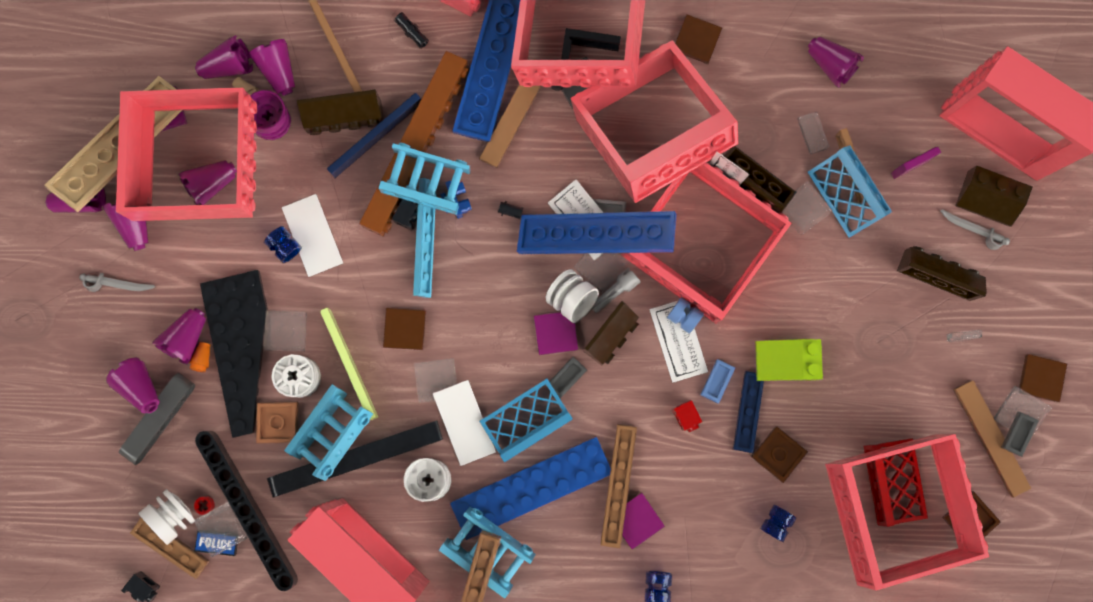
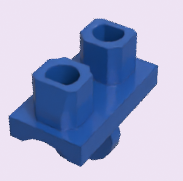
M451 180L445 182L448 191L451 184ZM462 181L459 182L454 198L456 200L455 203H458L459 206L456 215L458 219L463 217L462 214L472 210L469 199L459 202L457 200V195L466 193ZM446 193L440 194L442 199H444V197H447Z

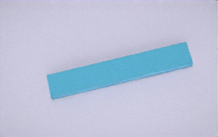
M419 178L418 192L425 193V191H428L431 180ZM418 204L413 296L431 298L435 208Z

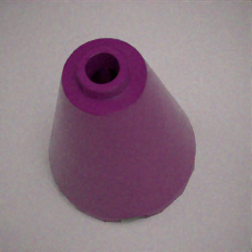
M236 35L232 36L199 59L195 66L198 76L204 79L251 73L253 71V63L249 65L248 59L251 56L241 38L236 39Z
M823 37L813 38L808 45V53L837 88L841 87V82L846 84L859 68L857 66L858 61L863 62L864 56Z
M285 39L271 41L269 45H260L249 52L251 59L277 94L286 96L293 93L292 89L295 88L288 45Z
M224 160L178 173V176L189 196L195 200L194 204L204 205L236 177L234 173L237 170L232 162L228 163Z
M103 187L79 212H76L52 192L47 195L45 203L47 208L54 213H95L103 210L101 208L106 204V194Z
M116 202L112 205L111 203L103 205L105 213L129 249L133 248L134 251L146 248L145 244L149 243L146 221H131L117 213Z
M197 308L193 310L188 309L163 331L152 344L172 358L178 357L180 358L179 362L188 365L206 321V318L203 317L205 313Z
M137 357L129 358L120 362V367L115 371L113 368L109 371L106 377L109 387L141 413H152L158 408L160 401L143 361Z

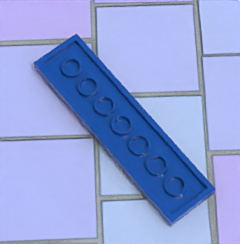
M489 0L454 123L452 131L454 134L485 142H490L511 70L520 0Z
M675 211L522 215L517 252L519 254L674 252L677 214Z
M597 437L450 502V505L460 528L468 520L463 515L469 507L480 510L485 518L499 526L610 476L611 468ZM474 524L465 539L468 540L479 535L482 529Z

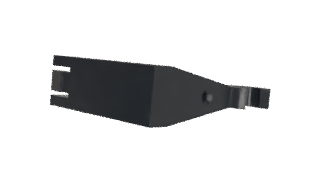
M566 28L561 60H569L571 45L618 52L621 36ZM551 86L555 91H560L564 88L562 86Z

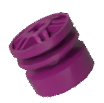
M260 90L251 94V98L257 103V113L254 114V121L257 124V132L255 134L264 140H276L284 136L291 126V116L283 100L278 94L270 90Z

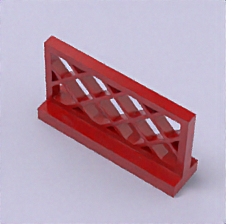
M913 438L864 445V453L912 441ZM915 449L910 450L906 457L901 453L896 454L903 459L899 468L891 463L895 455L889 456L888 459L881 458L866 462L878 526L889 527L895 526V524L928 519ZM907 463L912 466L910 476L902 472ZM888 466L896 471L891 480L886 477L885 473ZM899 475L907 479L902 488L895 483ZM910 483L916 487V493L913 497L906 492ZM892 486L900 491L895 500L889 495ZM903 494L911 500L906 508L898 503ZM914 503L919 506L921 515L915 516L909 512ZM896 506L903 511L899 519H894L893 510Z

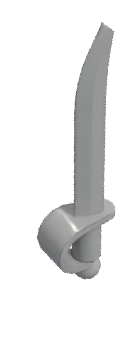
M943 209L940 211L952 223L987 237L986 246L991 250H997L1001 246L1010 243L1009 238H1004V236L995 233L994 228L989 230L954 216Z
M100 273L99 276L81 274L79 276L80 280L83 281V286L90 292L98 291L102 285L131 291H145L155 287L154 285L104 277L103 273ZM88 282L95 283L93 286H87Z

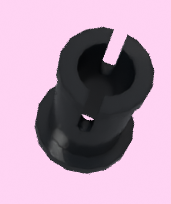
M505 201L500 203L498 213H501V216L504 214L520 220L523 207L508 204Z

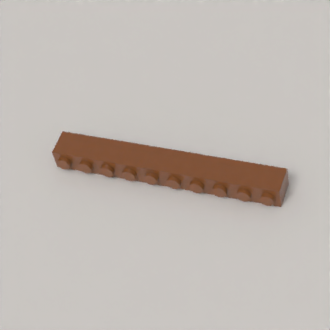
M448 51L445 52L400 143H405L411 149L426 152L428 146L431 147L436 138L434 134L437 129H441L444 123L442 118L445 112L448 113L453 103L451 100L454 95H458L461 88L459 84L462 78L465 79L469 73L467 60ZM394 153L381 181L387 182L390 179L398 153ZM405 156L397 181L398 186L406 188L409 185L416 158ZM378 185L359 224L363 228L384 237L385 233L388 234L391 230V221L402 199L381 193Z

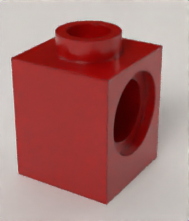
M692 400L672 409L682 431L688 430V432H692L699 428V423L703 422Z

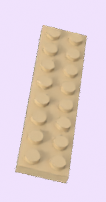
M158 76L143 91L177 89ZM182 110L155 111L154 137ZM119 114L44 185L76 212H79L117 175Z

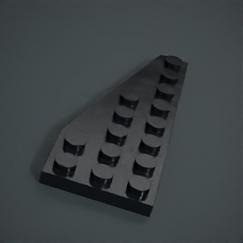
M259 270L200 283L232 438L252 434L255 429L256 401L259 393L258 383L261 375L264 348L263 338L268 311Z

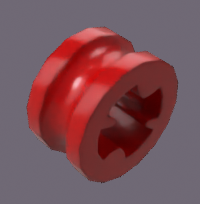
M209 496L199 497L194 503V510L200 515L211 513L215 507L214 500ZM201 501L208 502L206 505L208 509H201Z

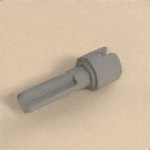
M629 267L617 276V282L597 298L596 303L592 307L594 312H599L622 292H630L641 283Z

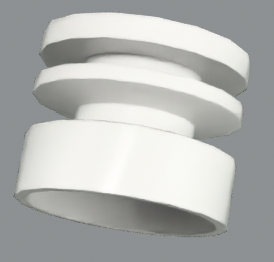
M569 269L560 274L551 284L546 294V302L557 311L561 310V314L572 323H576L584 318L592 309L599 296V291L589 282H583V278Z
M291 354L277 361L272 371V381L279 393L289 397L303 398L310 396L317 390L321 381V373L313 360L301 355ZM292 372L297 373V374H296V376L298 377L297 380L292 379V378H293V375H291Z
M423 458L412 462L404 475V487L407 493L415 500L422 502L436 501L444 497L451 485V473L448 467L435 459ZM429 476L434 478V482L430 484L425 482V478Z
M166 489L163 492L168 498L166 502L158 496L156 498L160 505L158 509L148 504L138 514L168 545L178 536L174 529L176 525L185 530L187 527L182 522L184 518L191 524L196 520L183 501Z

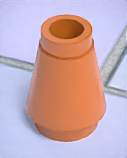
M198 343L189 362V369L202 373L206 372V369L209 368L210 344Z

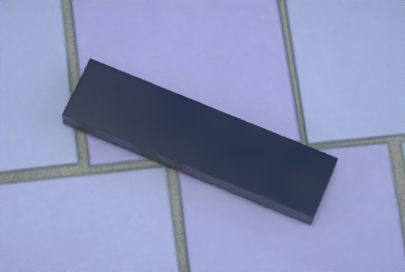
M744 371L732 450L754 452L764 381H757L755 372Z

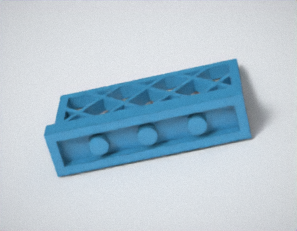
M850 145L837 151V153L808 171V174L849 238L892 213V210ZM837 157L843 163L841 170L832 168L833 160ZM819 169L827 170L825 181L820 180L815 172ZM831 172L840 174L838 184L829 182ZM844 175L851 176L853 179L852 187L842 185ZM828 185L838 187L836 197L829 196L827 193ZM841 188L851 190L849 200L839 198ZM854 192L862 193L864 197L862 204L853 202ZM838 202L848 204L846 214L839 212L837 209ZM852 205L862 207L860 217L850 215ZM865 208L871 209L876 217L872 220L863 218ZM849 218L858 220L857 229L851 231L848 226Z
M545 379L479 422L503 461L506 462L570 422L573 418L548 379ZM547 385L550 390L549 399L537 397L539 388ZM536 391L535 396L530 395L531 393ZM552 395L554 396L556 401L551 400ZM523 398H534L532 410L520 408ZM536 399L548 402L546 413L534 411ZM519 402L518 407L512 406L515 403ZM550 402L559 404L562 412L556 416L548 414ZM509 407L517 409L515 421L503 418L505 410ZM519 410L531 412L529 424L517 422ZM502 412L501 418L495 417ZM533 413L545 415L542 425H531ZM547 416L553 417L546 422ZM492 418L499 419L498 432L489 430L485 422ZM502 421L514 423L511 435L500 432ZM516 424L528 426L526 435L523 437L514 436ZM530 427L536 428V429L532 430L531 432H529ZM492 433L497 434L496 439L494 438ZM499 434L511 437L509 446L501 449L498 444ZM513 438H518L517 441L512 443Z

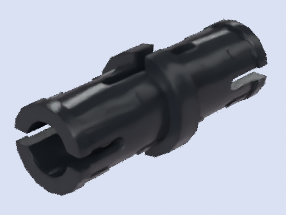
M403 12L395 17L394 21L420 49L428 44L429 39L420 32L417 24H413Z

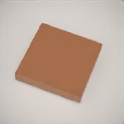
M298 402L257 403L256 443H290L298 432Z

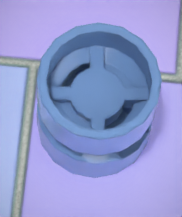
M681 297L667 318L675 324L680 323V328L690 334L704 313L696 307L691 308V303Z

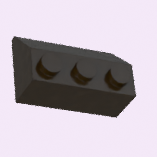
M975 166L967 171L955 206L1012 227L1027 205L1033 186L980 166Z
M621 301L583 352L601 366L604 363L609 364L615 356L612 353L615 348L618 347L620 349L627 341L625 335L628 331L633 333L639 325L636 322L639 317Z

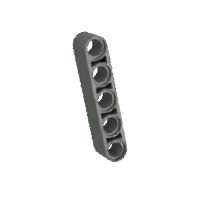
M180 373L174 375L158 396L160 401L158 408L154 412L144 415L121 446L119 454L134 465L139 464L193 392L195 384Z

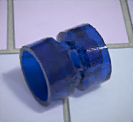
M280 226L265 238L264 243L271 251H276L275 256L284 264L292 260L301 251L302 246L294 238L290 239L291 234L284 226Z
M774 504L769 513L771 518L765 519L760 529L784 543L789 534L787 527H792L797 517Z
M646 571L645 583L648 585V588L645 589L644 601L671 602L669 587L672 586V573ZM655 584H662V587H655Z

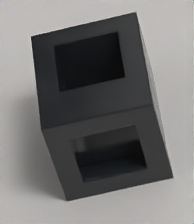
M402 199L392 219L394 223L413 231L412 222L415 223L417 221L418 203Z
M141 571L133 574L121 591L123 593L130 592L131 597L138 602H152L158 593L156 591L160 586Z

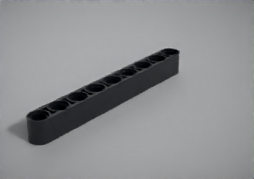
M430 422L348 450L328 479L443 440L438 422ZM312 463L267 478L272 498L324 480L312 475L317 468Z
M213 431L199 432L195 438L196 446L278 590H290L298 582L297 574L222 441ZM206 435H209L211 438L209 445L204 443ZM216 452L221 456L218 463L213 459ZM226 469L231 474L229 480H226L223 477V473ZM235 487L240 489V496L238 498L233 495ZM245 504L250 507L249 515L243 512ZM254 522L260 525L259 533L253 530ZM264 540L270 542L269 550L263 548ZM273 558L280 560L279 568L274 567L272 563ZM283 576L290 578L291 583L289 586L283 583Z

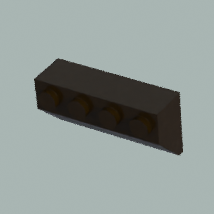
M376 89L297 100L303 128L310 135H320L324 131L336 133L346 128L357 130L360 129V126L376 127L384 120L382 102Z
M736 146L730 148L724 155L725 158L749 174L740 187L744 190L752 191L761 202L766 201L775 212L781 213L797 193Z
M917 246L904 250L897 272L968 301L986 296V277L979 275V271L974 269L967 270L962 268L961 264L957 262L942 260V256L937 254L930 255L925 253L924 249Z

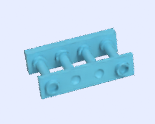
M393 143L392 149L395 153H398L390 179L387 182H380V192L457 215L459 206L458 203H455L456 200L454 198L462 173L470 174L471 170L467 162L458 159L455 162L411 149L405 143H399V145ZM405 156H409L417 160L409 185L404 188L398 186L397 181ZM424 161L436 164L428 191H425V193L418 192L416 187ZM443 167L455 171L447 197L442 199L436 197L435 192Z
M333 384L284 450L289 455L300 460L304 456L317 467L312 475L324 481L332 475L335 467L373 415L372 412L361 406L356 410L344 400L347 393ZM338 407H341L353 417L346 427L332 417ZM326 423L340 433L334 444L320 433ZM314 440L318 441L328 450L322 461L308 450Z
M469 507L463 515L468 519L454 540L447 538L439 551L469 572L477 543L468 552L460 544L474 524L484 531L502 536L493 568L507 549H510L518 556L504 575L500 576L492 568L488 587L505 599L513 587L510 579L524 560L531 564L536 554L531 547L521 544L485 518L480 510Z

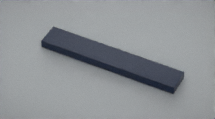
M414 93L327 168L334 178L339 176L416 110L421 101L420 96Z

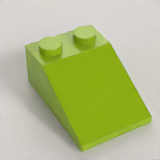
M821 339L755 341L757 381L823 380Z

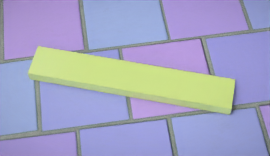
M329 308L321 310L320 313L362 407L373 413L370 420L378 418L332 311Z

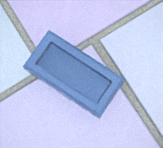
M716 359L700 395L719 404L735 367Z

